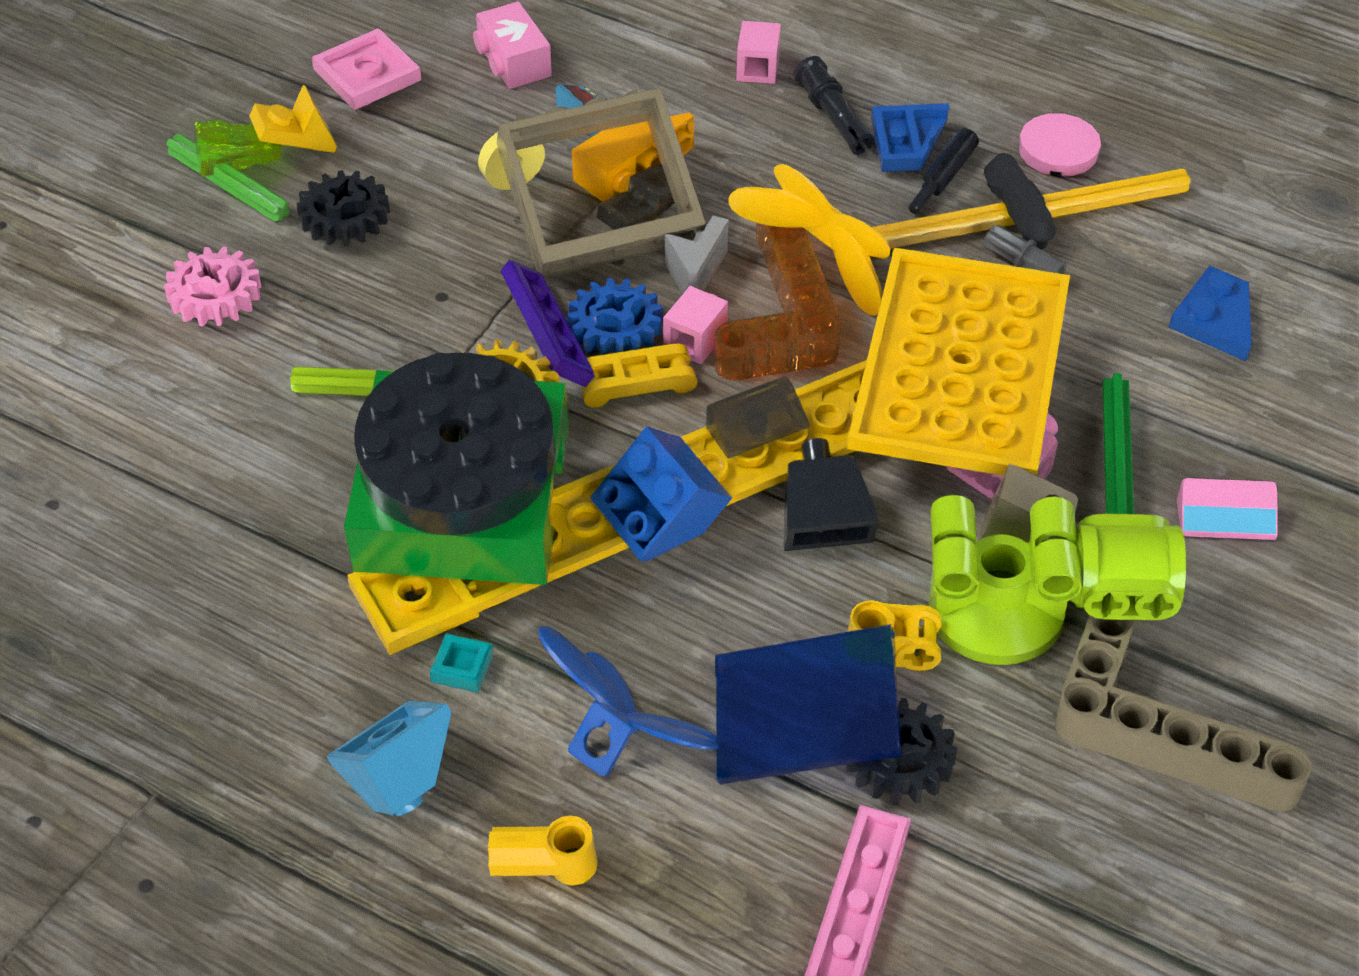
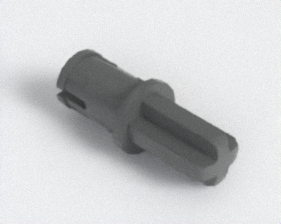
M994 225L986 234L985 246L1013 262L1015 267L1064 274L1066 270V262L1060 261L1036 247L1037 242L1032 239L1026 241L1000 225Z

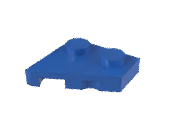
M949 103L872 106L871 121L881 172H903L923 169L948 121Z
M1209 265L1172 314L1169 328L1246 361L1252 346L1249 282Z

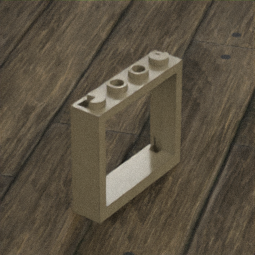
M661 88L638 93V90L635 89L623 97L610 100L605 97H599L588 101L584 106L570 109L564 106L555 107L548 110L544 115L531 118L516 116V121L499 125L496 143L536 270L543 274L544 278L665 249L666 234L693 241L698 230L704 231L706 222ZM647 120L678 215L546 246L516 150Z

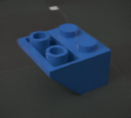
M646 426L591 495L590 499L638 559L646 562L703 534L732 497L681 437Z

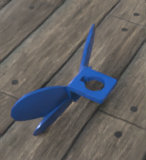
M541 626L538 629L539 638L552 658L573 680L596 699L572 739L568 752L600 776L610 774L631 734L639 730L688 748L700 750L719 748L717 743L718 737L703 727L678 719L636 712L632 695L624 679L614 665L605 657L594 652H588L584 655L566 637L551 627ZM606 722L612 726L608 733L610 748L605 756L598 758L590 753L587 747V739L593 729L603 727Z

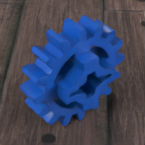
M607 278L606 286L602 287L596 282H591V292L579 289L577 291V301L569 302L568 324L578 343L584 342V352L587 354L595 349L600 350V355H606L609 352L618 353L641 349V345L653 347L654 336H661L663 307L658 305L657 294L651 293L646 295V285L644 284L636 288L630 287V279H625L621 285H615L612 278Z

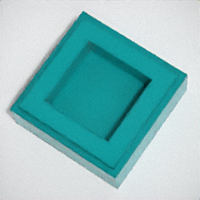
M446 633L430 669L431 682L478 693L494 655L493 644Z

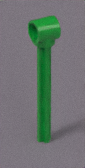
M1113 373L1112 379L1103 378L1105 510L1106 514H1134L1129 380H1122V374Z

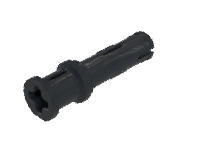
M811 56L802 60L794 71L795 80L809 92L808 98L813 105L826 113L848 144L851 152L855 155L866 152L858 138L868 148H871L874 144V137L868 132L842 96L843 87L835 77L829 75L827 72L828 66L819 56Z

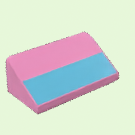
M1194 478L1182 480L1177 497L1179 524L1184 536L1277 539V486L1275 482Z

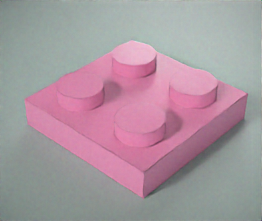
M379 28L312 57L315 72L353 110L421 81L420 67Z

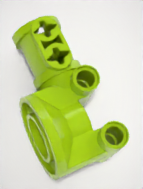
M948 495L937 499L931 506L932 573L929 606L941 614L942 625L937 635L952 650L966 658L986 664L1011 665L1026 662L1042 655L1054 645L1062 633L1069 600L1076 604L1077 608H1085V611L1094 618L1111 620H1164L1174 616L1181 608L1186 580L1185 539L1180 525H1171L1167 519L1161 516L1095 514L1084 518L1076 527L1075 511L1072 503L1060 497H1046L1038 500L1030 509L1031 534L1029 543L1017 537L1002 534L987 536L977 542L975 507L970 499L958 495Z

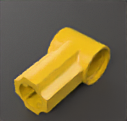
M560 817L553 821L550 826L492 827V831H489L488 854L491 876H554L559 882L573 886L583 884L596 873L598 862L592 828L587 821L580 817ZM572 848H577V849H579V850H577L576 852L564 853V851H566V850H568V849H572Z

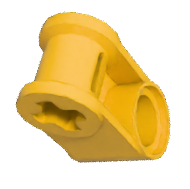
M874 600L858 603L852 609L845 642L846 653L853 661L866 666L901 667L914 671L933 669L941 661V648L936 644V635L942 625L941 614L936 609L926 605L910 606L882 603ZM920 619L924 621L923 627H919ZM916 649H919V656H915Z

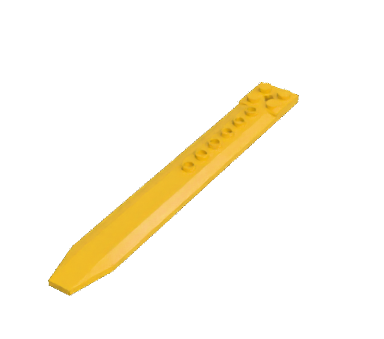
M867 360L681 436L683 441L732 497L726 506L786 480L788 463L803 460L801 445L807 440L814 438L826 439L829 442L831 457L844 456L856 451L847 449V442ZM616 464L553 489L550 521L551 526H553L554 538L547 583L630 548L590 499L591 495ZM353 572L347 575L351 591L389 655L478 618L479 612L541 586L538 584ZM413 591L416 595L425 594L420 600L405 601V593Z

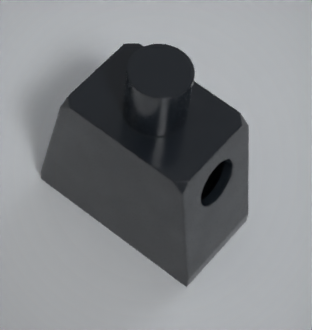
M814 438L805 441L801 445L803 460L792 461L788 463L784 502V551L873 543L878 525V516L856 459L852 456L831 457L829 442L826 439Z

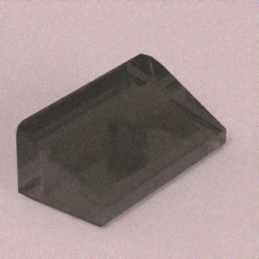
M782 376L711 403L706 409V429L728 459L809 428L808 418L794 386L787 376Z

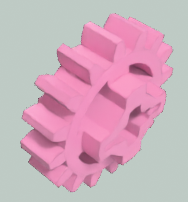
M205 247L201 255L197 256L193 252L187 253L189 261L186 263L176 260L174 262L175 271L166 273L167 284L164 285V289L173 314L181 313L184 322H188L196 317L199 326H204L208 320L214 319L217 326H222L223 318L226 317L237 321L239 320L238 311L251 312L253 310L251 301H257L261 298L259 288H262L259 270H256L253 259L244 260L243 252L240 250L233 255H229L227 247H222L218 253H212L209 247Z

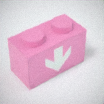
M519 1L476 14L477 30L473 32L476 49L480 54L484 53L493 74L500 76L508 89L552 76L550 44Z

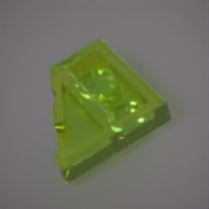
M210 120L206 123L195 122L194 140L200 176L214 175L215 165L232 162V167L238 170L248 168L254 164L280 161L281 144L260 141L252 123L248 125L228 124L222 120Z

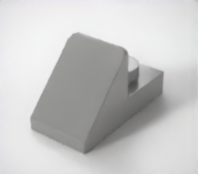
M713 215L704 231L698 230L693 241L671 234L665 235V266L682 294L689 286L705 291L728 251V219Z

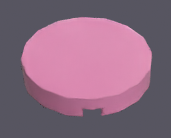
M1045 114L1034 117L1024 125L1019 138L1020 156L1028 166L1050 175L1051 171L1061 172V176L1064 177L1082 174L1096 164L1101 148L1100 136L1094 127L1079 117L1067 114Z

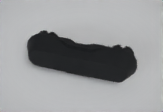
M1000 153L984 168V176L988 181L987 186L1006 205L1009 216L1023 235L1022 239L1036 241V247L1043 250L1047 247L1048 240H1051L1056 235V224L1046 207L1044 197L1034 182L1026 177L1012 155Z

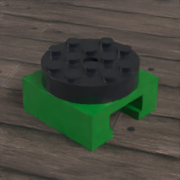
M435 353L406 364L395 371L376 370L372 392L368 395L359 411L354 432L358 461L344 523V532L353 571L547 585L554 538L553 526H551L550 521L555 473L563 474L569 432L566 383L533 381L523 371L494 356L474 353Z

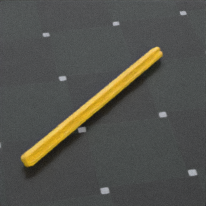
M1180 168L1043 194L1042 196L1052 218L1186 193L1189 190L1191 180L1186 170ZM1004 202L873 226L872 228L878 231L887 241L890 249L988 231L994 225L1002 227L1014 226L1015 223L1009 216Z

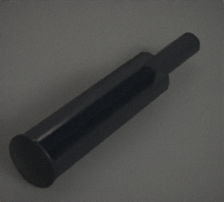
M968 128L960 129L923 176L924 183L921 186L922 189L908 206L911 213L918 214L933 194L939 196L979 144V138L974 131Z

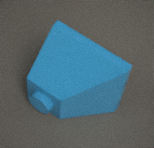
M407 701L326 757L334 769L373 811L389 815L395 814L396 816L407 814L423 802L421 795L436 784L452 712L446 703Z

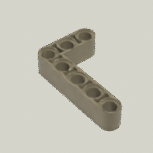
M1089 616L1062 688L1055 718L1056 731L1063 740L1272 811H1290L1298 805L1312 772L1311 760L1302 749L1116 688L1132 637L1134 620L1098 619Z

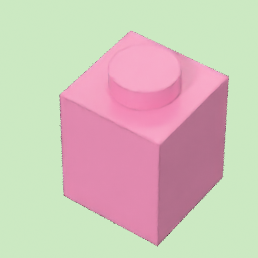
M742 21L737 48L736 81L775 84L780 51V23Z
M689 286L663 317V345L675 343L685 345L691 361L701 365L727 333L728 301Z

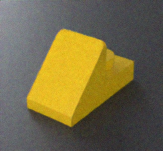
M305 85L302 86L293 109L277 104L271 106L254 104L249 117L260 141L335 153L337 145L326 121Z

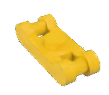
M675 343L587 357L595 377L587 387L582 386L581 393L585 405L591 408H598L605 405L610 399L671 389L676 393H688L695 389L698 381L694 369L688 366L691 359L687 347L683 344Z

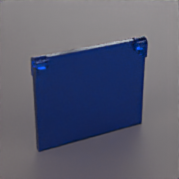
M883 625L715 655L716 742L719 744V748L716 749V762L719 785L902 756L895 661V632L892 625Z

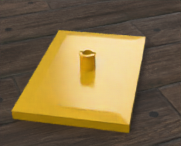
M894 248L848 435L847 449L1004 476L1008 465L1012 464L1037 476L1070 275Z

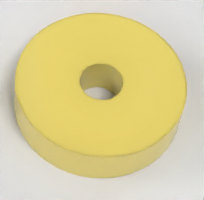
M497 132L482 147L478 158V166L491 186L500 190H511L496 143ZM543 144L516 150L526 183L535 177L543 165L545 158Z

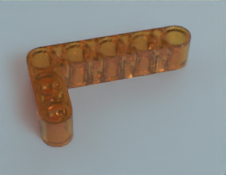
M756 223V239L784 313L735 320L719 326L715 332V371L722 378L735 381L832 364L839 355L841 318L806 229L775 227Z

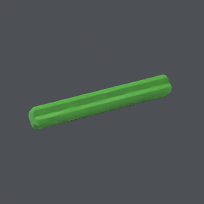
M177 133L172 139L169 138L166 145L169 147V155L274 222H281L284 217L289 216L290 209H288L289 202L183 134Z

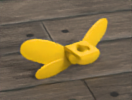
M779 164L774 167V175L783 190L743 187L736 189L730 194L728 201L730 208L742 218L775 227L805 228L830 247L834 252L842 279L857 306L870 316L878 314L883 292L870 256L886 259L890 256L889 244L878 231L859 219L842 214L829 203L813 182L796 169L785 164Z

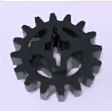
M339 170L335 178L322 174L323 182L310 181L308 182L309 191H300L299 193L300 202L297 203V211L302 230L304 232L311 231L313 240H318L324 236L327 245L331 246L335 240H342L344 246H349L350 239L356 238L363 243L366 241L365 234L367 232L378 235L380 233L379 225H387L388 223L387 213H390L388 195L385 194V186L383 184L376 185L375 177L372 175L363 180L361 179L360 171H355L351 176H345L343 170Z
M901 698L899 706L892 708L886 699H881L878 712L865 706L862 708L861 721L851 719L849 723V732L845 736L843 754L847 755L846 771L857 772L855 785L858 788L864 787L869 783L873 785L872 798L878 799L884 792L891 793L893 804L898 805L903 794H909L915 804L920 803L922 790L925 789L928 793L935 796L939 793L940 782L949 783L957 755V747L953 746L954 730L942 729L944 721L942 714L929 718L926 715L927 704L921 703L916 710L909 708L907 698Z

